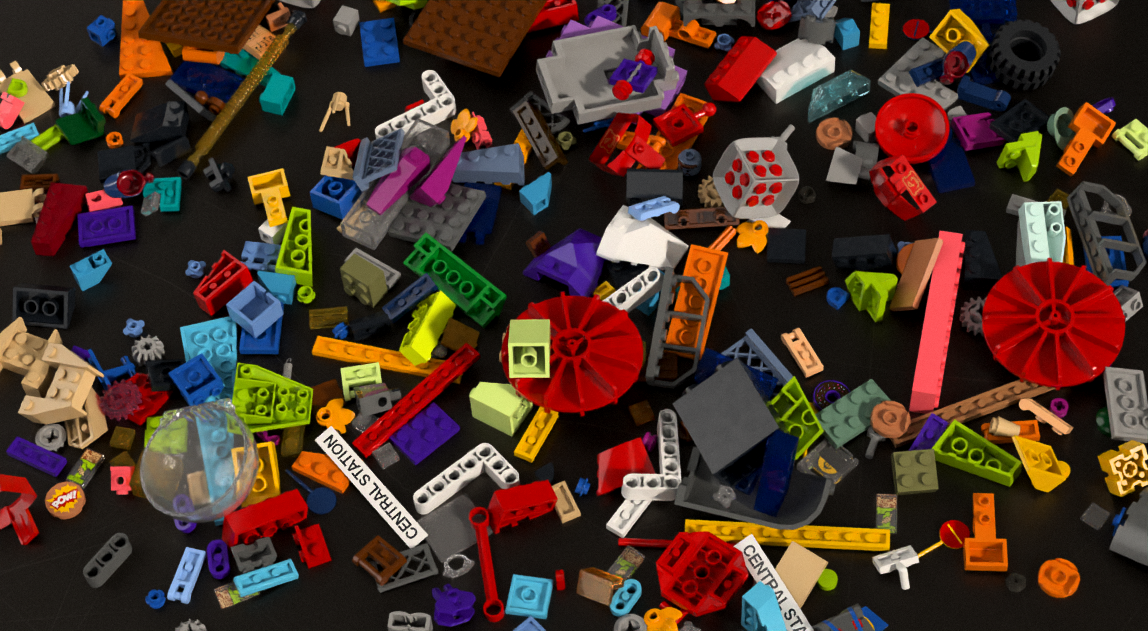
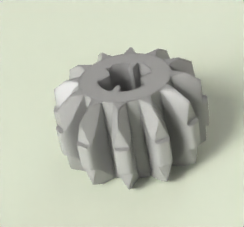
M150 335L147 338L141 336L140 341L135 340V346H132L131 349L133 359L140 366L145 365L146 361L162 360V356L165 355L163 342L159 341L157 336L153 338Z

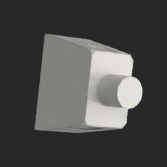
M836 147L826 181L856 185L858 178L870 179L869 171L871 169L862 167L864 159Z

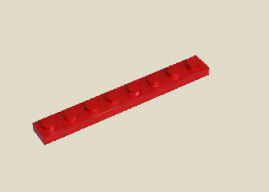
M466 342L395 404L392 409L387 411L352 442L353 447L367 458L480 359V353Z

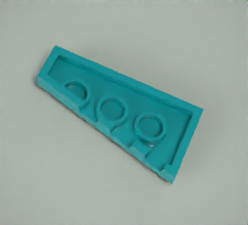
M243 48L239 54L225 52L220 63L222 67L230 68L235 73L241 76L245 75L250 80L265 87L273 73L280 74L266 61L257 59Z

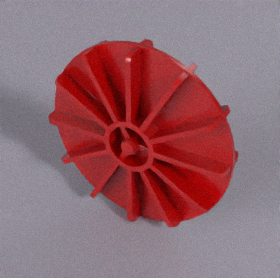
M1047 258V261L1030 263L1021 267L1016 265L1011 272L1003 276L991 288L982 313V331L985 341L993 354V359L1018 376L1020 382L1024 383L1026 380L1034 384L1054 387L1055 390H1060V387L1074 386L1087 381L1090 383L1105 371V367H1110L1117 358L1125 336V315L1117 297L1113 293L1114 288L1111 285L1107 286L1100 278L1087 271V266L1082 265L1080 268L1068 263L1054 262L1052 258Z
M565 291L560 292L561 297L551 298L537 304L530 302L528 309L515 319H550V378H509L508 339L510 324L507 327L502 344V365L504 373L512 387L516 390L518 397L522 396L531 403L544 408V412L548 414L551 410L571 413L580 412L581 417L585 416L584 411L601 408L610 403L612 405L617 404L618 398L630 389L634 382H637L643 363V343L638 329L628 317L626 310H620L600 300V295L595 294L593 298L565 296Z

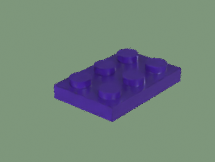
M133 206L77 214L80 248L136 239Z
M433 402L391 435L389 439L416 466L460 431V427Z

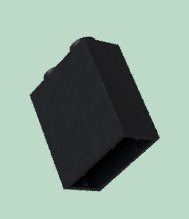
M738 358L719 364L712 376L701 384H693L683 391L682 397L673 403L710 471L729 489L795 444V441L754 373Z

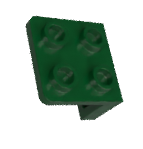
M88 97L81 99L80 112L56 119L55 124L71 145H75L103 136L106 121L104 116L98 112L96 105Z

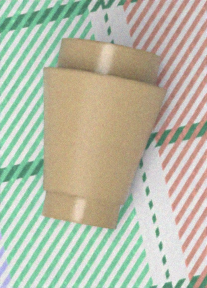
M999 416L997 418L993 417L990 422L989 433H993L994 436H1019L1020 425Z

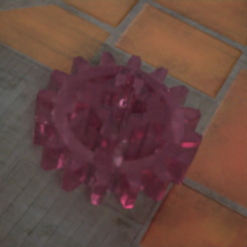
M124 379L119 384L117 381H114L113 386L108 384L107 387L109 389L107 391L103 390L104 396L99 397L102 402L99 404L102 412L111 420L115 417L117 421H120L121 417L127 420L128 414L134 416V409H140L137 404L142 403L140 389L132 381L129 380L126 383Z

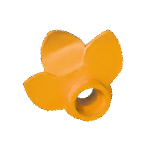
M467 108L462 110L457 119H453L450 130L454 134L456 142L465 136L467 138L466 143L477 125L478 118H470V112Z
M757 220L753 223L744 222L738 225L736 232L740 235L737 238V247L744 248L752 245L754 251L757 254L760 253L767 244L766 235L769 230L767 223Z
M343 399L329 401L327 406L319 409L316 414V420L319 425L326 426L327 429L332 426L338 434L345 433V425L355 418L353 411L343 408Z
M666 607L662 610L654 608L645 613L644 622L647 625V631H678L675 621L681 618L683 614L680 610L673 607Z

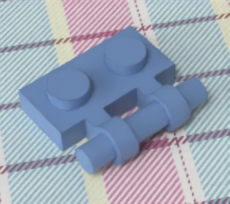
M245 241L241 255L243 261L240 262L245 264L250 272L253 270L275 272L276 265L271 264L277 263L281 245Z

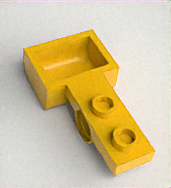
M284 169L249 176L248 181L254 205L264 203L269 226L273 227L288 223L282 198L290 196Z

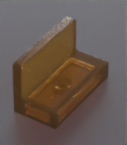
M594 567L582 569L579 573L577 594L605 605H611L613 590L624 587L625 579Z

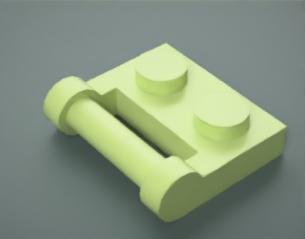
M1133 120L1112 134V138L1120 141L1134 154L1137 160H1141L1148 155V128L1139 120Z
M379 362L341 368L345 401H351V398H355L354 390L350 391V387L382 383Z

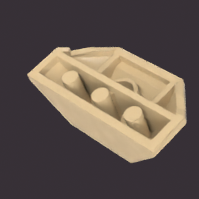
M92 386L82 407V410L87 412V416L64 421L68 444L71 447L84 449L108 431L102 400Z

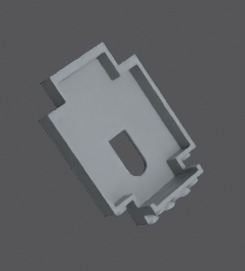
M632 25L555 40L552 43L551 50L553 56L537 59L536 72L551 114L573 110L577 124L612 118L618 112L632 114L661 108L662 100H664L663 91L676 89L677 81H679V73L677 70L675 71L673 58L669 56L667 43L664 42L661 32L659 33L657 26L650 27L648 38L642 39L640 31H637L636 26ZM641 49L650 50L655 56V61L651 66L658 67V73L644 93L632 91L628 99H617L612 93L614 85L608 84L604 72L616 70L624 58L635 61V56Z

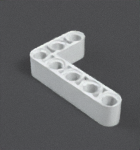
M427 70L422 74L423 89L430 98V101L378 125L375 129L376 139L402 128L405 132L404 140L455 115V98L435 71Z
M650 267L603 301L620 310L624 309L629 313L662 289L664 275L657 268Z
M664 409L659 413L657 436L660 474H627L623 478L621 494L625 499L675 500L678 486L681 483L677 416L674 411Z
M489 443L479 444L414 493L415 509L419 514L430 513L484 472L501 489L520 485L519 474Z

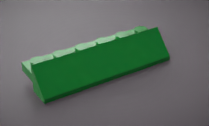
M425 232L414 244L415 250L406 258L403 264L418 277L428 273L438 286L437 292L442 291L457 305V308L485 329L495 316L499 318L507 297L506 294Z

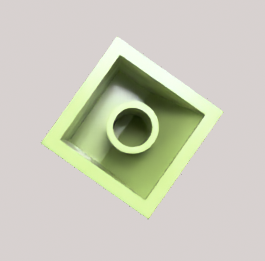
M550 319L510 320L508 339L509 378H550Z
M480 382L469 394L472 417L513 437L533 408V403L522 396H517L516 390L511 384Z

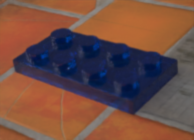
M184 61L170 78L188 92L195 94L197 91H204L209 98L216 97L222 100L228 109L231 108L249 85L247 79L217 66Z

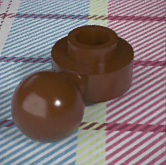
M197 91L194 95L195 100L202 105L207 104L208 109L214 114L222 113L226 107L222 100L216 97L209 98L204 91Z

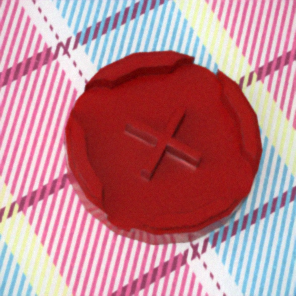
M770 1L759 8L756 19L760 27L773 30L789 22L792 13L788 3L784 1Z

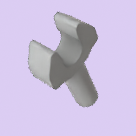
M790 124L780 137L772 136L771 138L781 141L787 150V143L785 141L795 130V127Z
M870 426L867 430V436L871 438L865 454V457L868 459L873 458L878 442L886 441L887 439L875 433L872 426Z

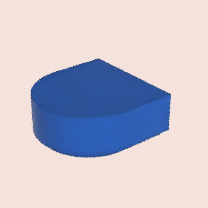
M834 287L828 290L826 300L829 305L838 310L849 299L850 294L841 288Z

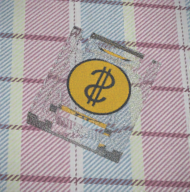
M825 438L797 463V470L802 473L815 475L810 470L813 468L824 478L833 479L832 483L837 484L858 465L859 460L857 458L852 460L853 454L843 446L835 449L831 444L829 447L830 442Z

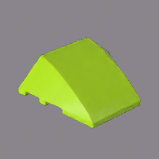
M793 376L771 403L795 441V444L783 451L782 454L797 460L824 430L796 377Z

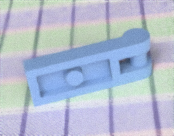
M662 196L631 205L628 208V213L635 217V219L644 221L667 212L677 213L680 205L675 201H671L670 198Z
M186 547L168 591V600H180L184 604L190 602L191 593L206 558L205 551ZM179 587L184 588L183 592H178Z

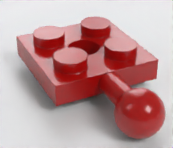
M707 102L701 110L692 114L683 103L654 118L653 124L669 144L675 147L704 132V127L698 119L703 116H713L716 113V106L711 102ZM678 123L682 124L683 126L675 127L674 124Z

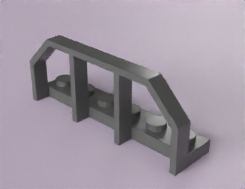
M1082 181L1067 197V201L1093 274L1100 278L1107 286L1116 278L1132 281L1145 266L1146 260L1125 204L1104 185ZM1085 191L1099 194L1116 209L1118 215L1098 211L1092 212ZM1096 221L1121 225L1128 242L1107 238L1102 239ZM1105 248L1131 252L1137 268L1134 272L1121 269L1113 270Z
M666 267L645 375L647 385L669 389L677 388L697 374L710 298L694 277L675 275L673 267ZM677 282L692 284L705 301L703 315L669 311V304H673L674 293H671L672 286H676ZM670 318L701 322L697 348L662 343V340L666 341L667 337L665 323L669 322ZM664 350L695 355L693 369L674 382L655 380V377L659 378L660 366H658V361L663 358Z

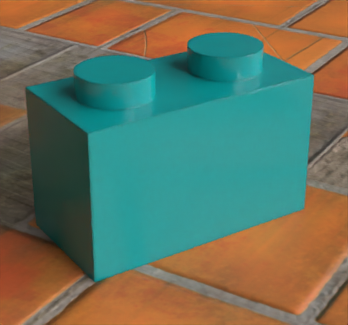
M273 73L271 79H268L264 92L259 97L263 111L283 115L296 89L293 77Z

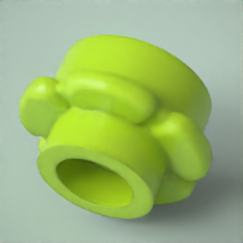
M310 286L300 287L297 293L298 301L305 304L310 303L316 296Z

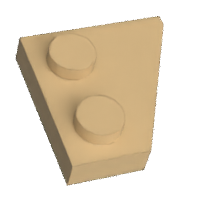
M327 146L320 174L354 180L352 178L354 173L352 163L348 159L345 149Z

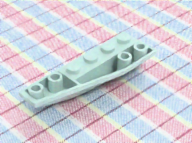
M1061 201L1024 202L1019 208L1018 213L1026 265L1047 261V258H1052L1054 262H1063L1066 234Z

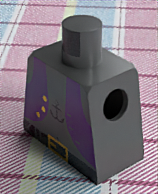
M385 383L354 387L356 404L362 417L392 409L391 401L401 399L399 387L388 390Z

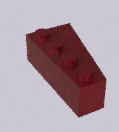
M50 183L31 240L36 255L55 256L65 240L66 233L73 228L77 214H81L84 205L87 204L85 194L89 192L86 186Z

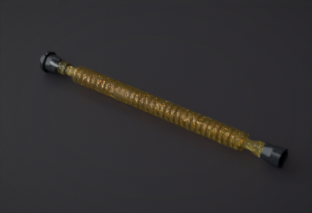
M292 11L291 17L286 22L287 25L284 28V33L276 36L231 99H229L226 106H224L204 133L203 137L195 145L196 152L190 155L187 160H184L178 168L177 173L179 176L186 180L191 177L197 169L196 165L199 163V158L202 154H208L231 120H233L289 44L287 40L289 36L293 35L296 30L298 31L307 22L306 14L303 11Z

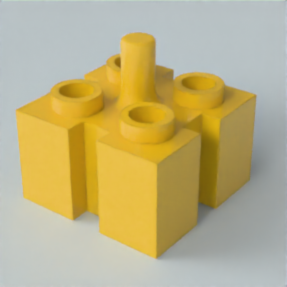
M1134 440L1118 446V452L1109 450L1098 455L1102 471L1109 474L1105 478L1109 492L1120 497L1135 491V485L1140 487L1148 485V465L1145 464V460L1148 459L1146 448L1143 443Z

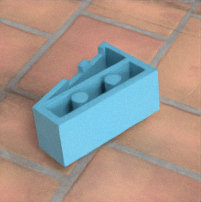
M761 581L742 596L741 625L747 631H787L774 590L769 585H764Z

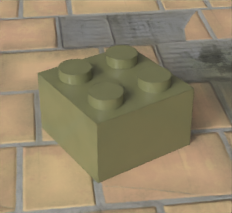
M354 253L340 268L344 291L350 296L357 297L364 305L368 304L374 308L388 293L384 271Z
M934 449L892 453L891 463L895 495L930 493L938 490Z

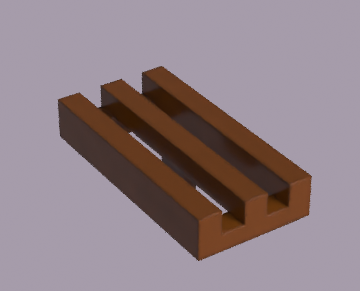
M58 174L21 175L19 190L33 189L35 191L36 189L44 188V192H48L50 183H58L59 176Z
M818 266L786 278V283L793 296L829 284V279L825 276V272L822 271V267Z

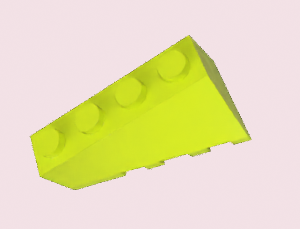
M442 291L428 296L417 305L418 310L413 311L412 317L414 320L408 325L410 331L405 334L399 352L415 366L426 363L432 356V350L438 345V339L446 328L449 318L453 317V311L457 305Z

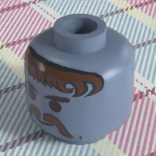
M694 149L681 151L678 156V170H683V175L685 176L698 174L702 167L700 153Z

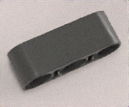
M117 533L113 535L85 565L83 574L90 587L98 588L102 586L131 554L132 546L126 534Z

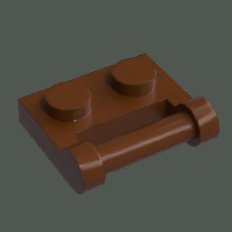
M377 535L353 557L352 562L356 566H361L376 579L379 585L383 586L407 560L406 557ZM370 556L374 561H376L380 566H382L384 570L380 572L367 560H365V558Z

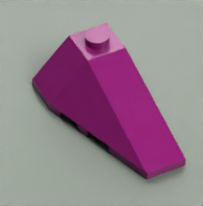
M465 136L461 137L443 156V161H440L431 170L432 174H429L422 180L409 196L410 199L429 207L435 204L440 205L446 198L444 194L449 189L467 139Z
M417 147L402 149L397 170L380 178L366 206L378 215L384 213L431 170L429 156Z

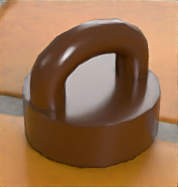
M681 421L677 426L678 440L684 443L691 442L693 439L683 421Z

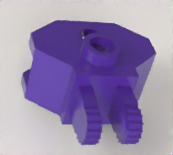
M450 584L444 585V592H441L437 587L432 589V594L436 601L434 620L438 625L452 627L470 621L475 613L472 605L476 601V597L472 592L460 591L458 588L453 589Z

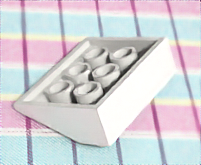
M798 38L775 50L777 55L757 79L756 83L777 104L833 73L835 70V57L825 46L809 43L808 39L800 40Z

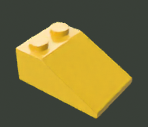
M960 9L950 10L929 36L945 53L963 41L972 43L976 50V56L966 73L971 70L990 46L974 22Z
M1016 435L1012 437L1034 488L1050 492L1066 480L1051 446Z
M270 441L232 448L242 508L250 504H257L267 498L281 495L278 460L274 442Z

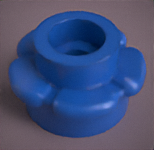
M344 322L338 324L332 330V333L335 335L334 338L342 340L350 333L348 331L350 326Z
M580 477L574 492L580 494V497L582 494L586 495L591 484L588 483V478L583 479Z
M153 589L148 592L145 601L151 608H161L166 600L164 597L165 593L162 590L157 591Z

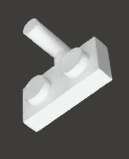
M911 545L872 557L873 564L880 574L890 573L897 569L900 575L901 588L904 590L910 588L906 567L919 563L918 555Z

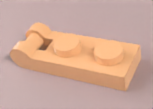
M799 327L793 329V332L789 334H781L783 344L787 346L806 378L823 371L824 366Z
M1031 398L1021 399L1019 402L1020 409L1030 410L1036 414L1035 418L1044 424L1047 422L1052 425L1051 429L1059 435L1063 433L1070 434L1074 428Z

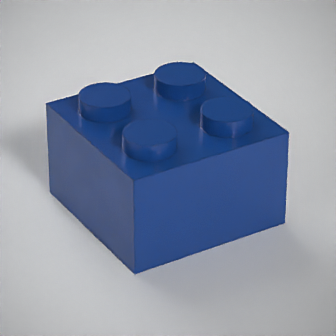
M325 175L310 191L313 208L343 220L364 198V193L354 180Z

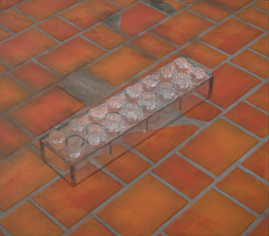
M417 118L404 135L401 150L417 147L429 156L432 170L450 146L449 131ZM431 170L381 215H378L366 206L380 178L371 181L369 188L361 194L340 223L342 235L375 250L410 199L409 196L420 182L430 174Z

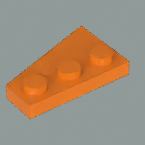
M302 451L292 465L293 471L341 494L345 492L351 483L349 478L327 454Z

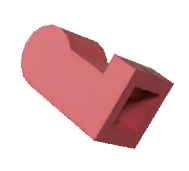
M3 91L0 97L3 99L0 104V127L9 129L25 103Z
M104 190L85 194L89 212L119 208L123 205L121 198L110 197Z

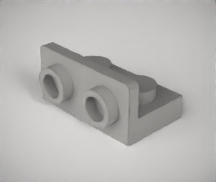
M1121 285L1113 292L1121 305L1125 315V322L1143 307L1139 291Z

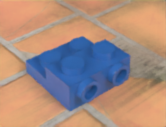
M202 353L168 373L190 407L194 405L196 407L201 406L206 398L211 395L214 397L219 395L224 388L222 379Z

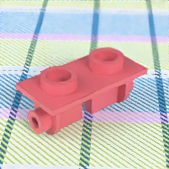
M472 112L470 118H478L477 125L471 132L472 142L477 150L482 145H485V147L491 146L492 138L489 131H486L487 126L484 118L480 115L475 116L474 112Z

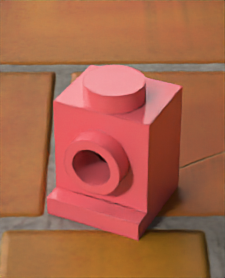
M135 466L110 467L111 491H116V494L123 495L128 494V491L134 490ZM119 477L124 479L123 484H119Z

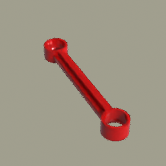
M476 507L470 511L469 521L476 533L486 602L483 605V611L488 621L498 622L504 617L505 611L503 603L498 599L487 531L490 518L485 508ZM477 514L486 516V520L482 523L472 521L473 517ZM492 605H497L501 608L497 615H490L486 611Z

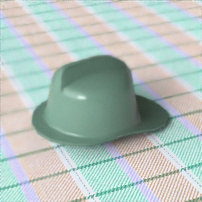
M1062 107L1055 114H1052L1047 122L1049 134L1055 138L1057 145L1063 151L1076 134L1068 128L1074 115L1066 107Z

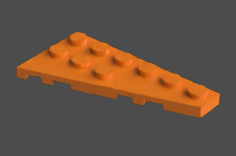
M123 0L119 65L120 79H123L128 73L138 78L173 75L160 41L139 38L138 31L150 17L143 0Z

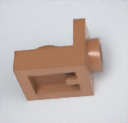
M281 2L278 3L279 11L266 16L268 28L271 32L288 25L286 22L291 14L288 7H284Z

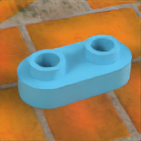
M625 580L610 600V611L613 615L621 617L628 614L640 598L642 589L641 584L637 580ZM630 590L635 591L633 594L628 593ZM618 606L624 607L623 609H617Z

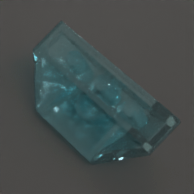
M849 70L817 86L812 92L808 108V122L811 123L869 93L871 80Z

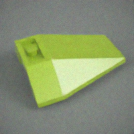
M237 363L229 431L254 433L310 424L313 389L258 365Z

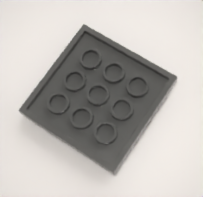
M450 184L448 191L444 194L446 198L440 205L435 204L429 207L409 198L388 230V234L390 237L416 243L426 232L449 251H453L487 195L482 190Z

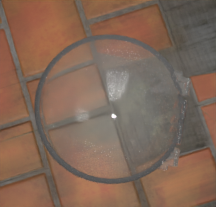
M230 398L198 404V406L180 408V411L179 409L165 411L164 417L160 418V425L150 437L142 456L140 479L144 494L156 509L179 521L205 523L221 519L236 510L247 499L256 483L259 471L257 443L248 425L235 413V406Z

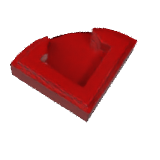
M555 570L557 591L564 590V570Z

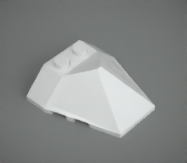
M623 205L607 226L596 255L619 263L621 260L631 262V265L637 266V263L649 265V268L655 267L660 270H665L666 267H673L675 269L689 246L652 218L644 221L635 219V217L628 213L629 207Z

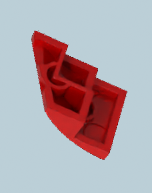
M136 373L124 382V395L111 403V410L141 426L147 421V417H152L162 407L174 390L151 392L148 375Z
M641 437L598 454L597 464L599 468L597 478H599L596 494L601 496L621 488L623 478L627 474H656Z

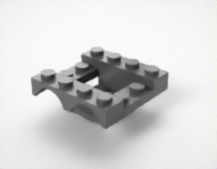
M684 0L683 26H687L694 19L702 18V25H737V19H743L749 22L751 27H755V0H736L734 4H721L716 0Z

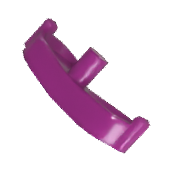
M267 431L257 432V436L264 442L272 441L275 445L279 444V435L267 436Z

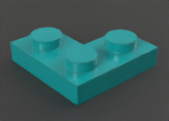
M181 177L155 178L153 183H148L144 186V198L161 197V212L179 211Z

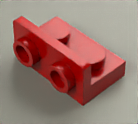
M319 524L301 530L298 525L294 526L296 533L292 535L296 546H301L302 550L298 552L301 561H306L308 569L332 561Z

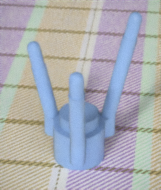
M69 81L66 84L64 103L63 88L59 90V115L61 118L78 113L81 107V100L76 108L74 103L69 101ZM86 91V92L84 93V95L82 96V98L87 97V95L89 94V92Z

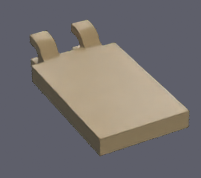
M14 61L10 63L13 75L8 78L5 77L0 69L1 94L3 91L7 92L12 78L23 80L27 84V94L18 98L25 103L18 114L24 124L55 107L54 101L28 69L22 71L19 64Z
M39 188L35 191L33 189L1 192L0 226L30 223L34 221V217H39L46 198L44 188Z

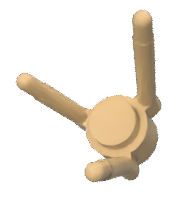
M342 92L333 94L332 101L319 129L320 132L323 131L331 111L335 113V111H341L343 108L345 109L347 126L351 125L350 103L346 102V94Z

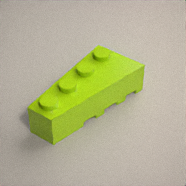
M292 207L275 266V273L295 275L297 284L313 287L311 210Z
M955 419L932 447L934 449L935 461L1009 487L1022 471V462Z

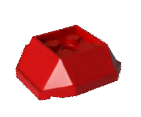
M708 531L679 532L656 562L661 596L695 617L726 608L748 578V571L742 551ZM699 574H705L706 576H705V577H699L698 575H699Z

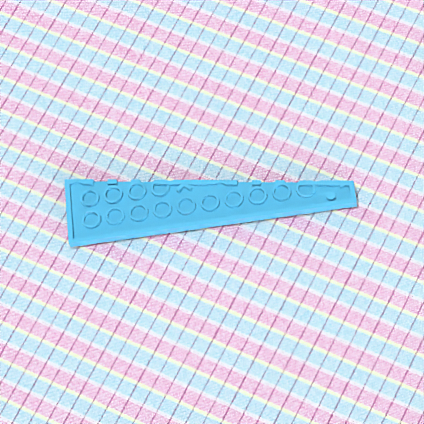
M230 316L180 327L186 362L202 353L222 379L224 385L219 395L215 397L209 396L201 406L196 407L194 405L216 526L223 525L224 515L231 511H236V470L232 448H236V432L229 431V421L237 368V323Z

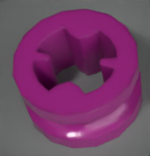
M1056 398L1052 400L1049 411L1059 418H1063L1067 414L1068 403L1062 398ZM1057 406H1061V411L1057 410Z
M650 432L645 434L642 442L648 451L651 452L654 449L658 436H652Z

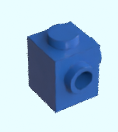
M102 15L87 27L90 39L102 47L117 35L113 20L107 19Z

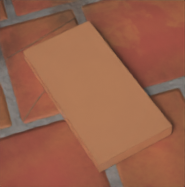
M932 238L915 241L889 309L892 311L918 309L941 250L943 240Z

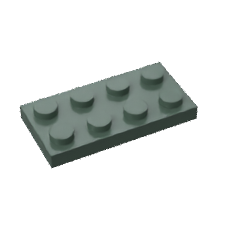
M870 379L815 415L824 430L822 434L837 449L871 426L870 415L877 404L891 400L874 380Z

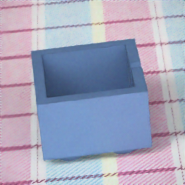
M255 281L226 304L230 318L255 338L283 315L280 301L269 292L267 293Z

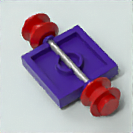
M641 49L635 56V61L624 58L612 74L609 84L614 85L612 93L617 99H628L632 91L644 93L658 73V67L651 66L655 61V56L650 50Z

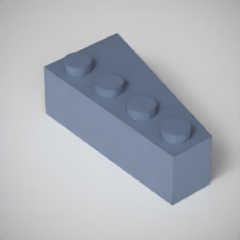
M519 143L462 152L452 181L457 183H476L480 181L485 182V184L501 182L502 185L518 183L520 186H525L524 155Z

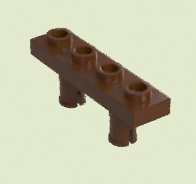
M725 206L679 209L674 214L672 212L664 213V227L666 230L740 225L739 218L731 216Z

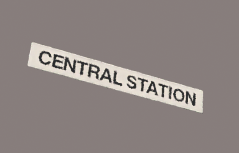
M332 426L315 439L409 548L415 547L428 536Z
M750 534L737 543L734 547L742 551L745 565L756 583L761 581L764 585H769L774 590L787 631H814L754 536Z

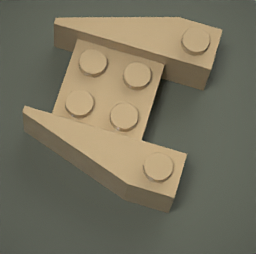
M18 317L0 333V372L4 368L24 375L25 377L21 384L26 395L45 398L54 379L56 369L42 361V357L49 343L62 345L63 342L56 329L48 340L26 333L27 328L22 317Z
M49 343L45 349L42 361L57 370L45 398L25 395L18 413L34 423L45 425L87 416V412L82 410L84 402L95 377H104V374L65 346Z

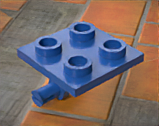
M89 349L88 352L91 357L88 358V361L93 367L104 374V377H98L106 393L110 391L114 398L117 395L110 382L125 374H129L131 378L133 374H136L135 365L130 362L128 356H124L125 360L123 357L120 359L123 366L103 371L93 351Z

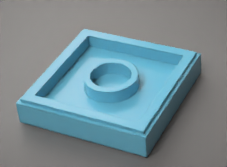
M513 574L505 609L506 614L546 619L554 583L553 579Z

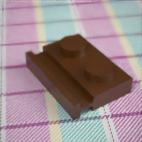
M643 353V363L638 375V382L646 381L645 375L650 353ZM663 353V358L658 361V366H660L659 378L655 377V380L675 381L677 379V353Z

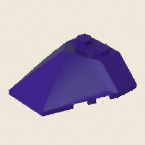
M579 228L533 259L523 271V275L539 281L545 275L567 285L570 296L591 297L597 288L599 276H601L603 264L606 261L605 258L596 255L602 238Z

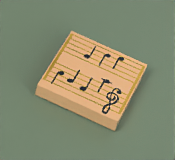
M258 25L243 49L261 60L283 48L285 42L261 25Z

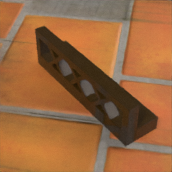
M526 100L513 110L542 166L548 170L557 162L566 165L568 160L538 106Z

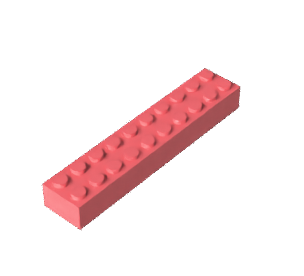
M946 231L939 232V238L943 240V244L932 272L909 408L911 412L928 414L933 412L934 408H938L965 248V242H962L963 234Z

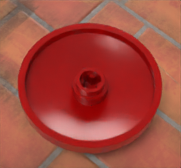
M917 93L901 94L887 101L879 110L875 121V137L880 148L889 157L903 154L910 164L922 163L934 158L945 147L949 136V120L945 110L934 99Z

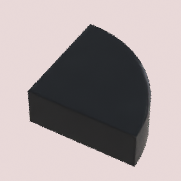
M550 462L534 472L536 478L539 481L549 480L550 484H552L554 478L553 464Z

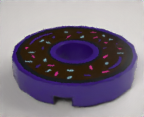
M835 380L824 381L814 390L813 405L820 412L834 403L829 401L827 397L834 396L839 400L851 391L842 382Z

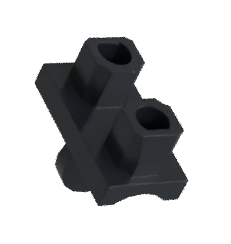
M212 157L208 160L210 165L203 170L209 180L216 177V179L209 182V185L216 193L223 188L228 192L232 189L228 179L232 178L235 168L231 163L223 162L221 165L217 164Z

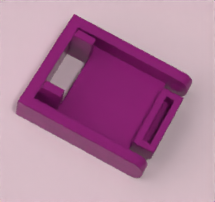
M989 112L952 118L950 125L965 151L1000 146L1005 143V139L989 128L990 123L994 121V118L991 119L992 116Z

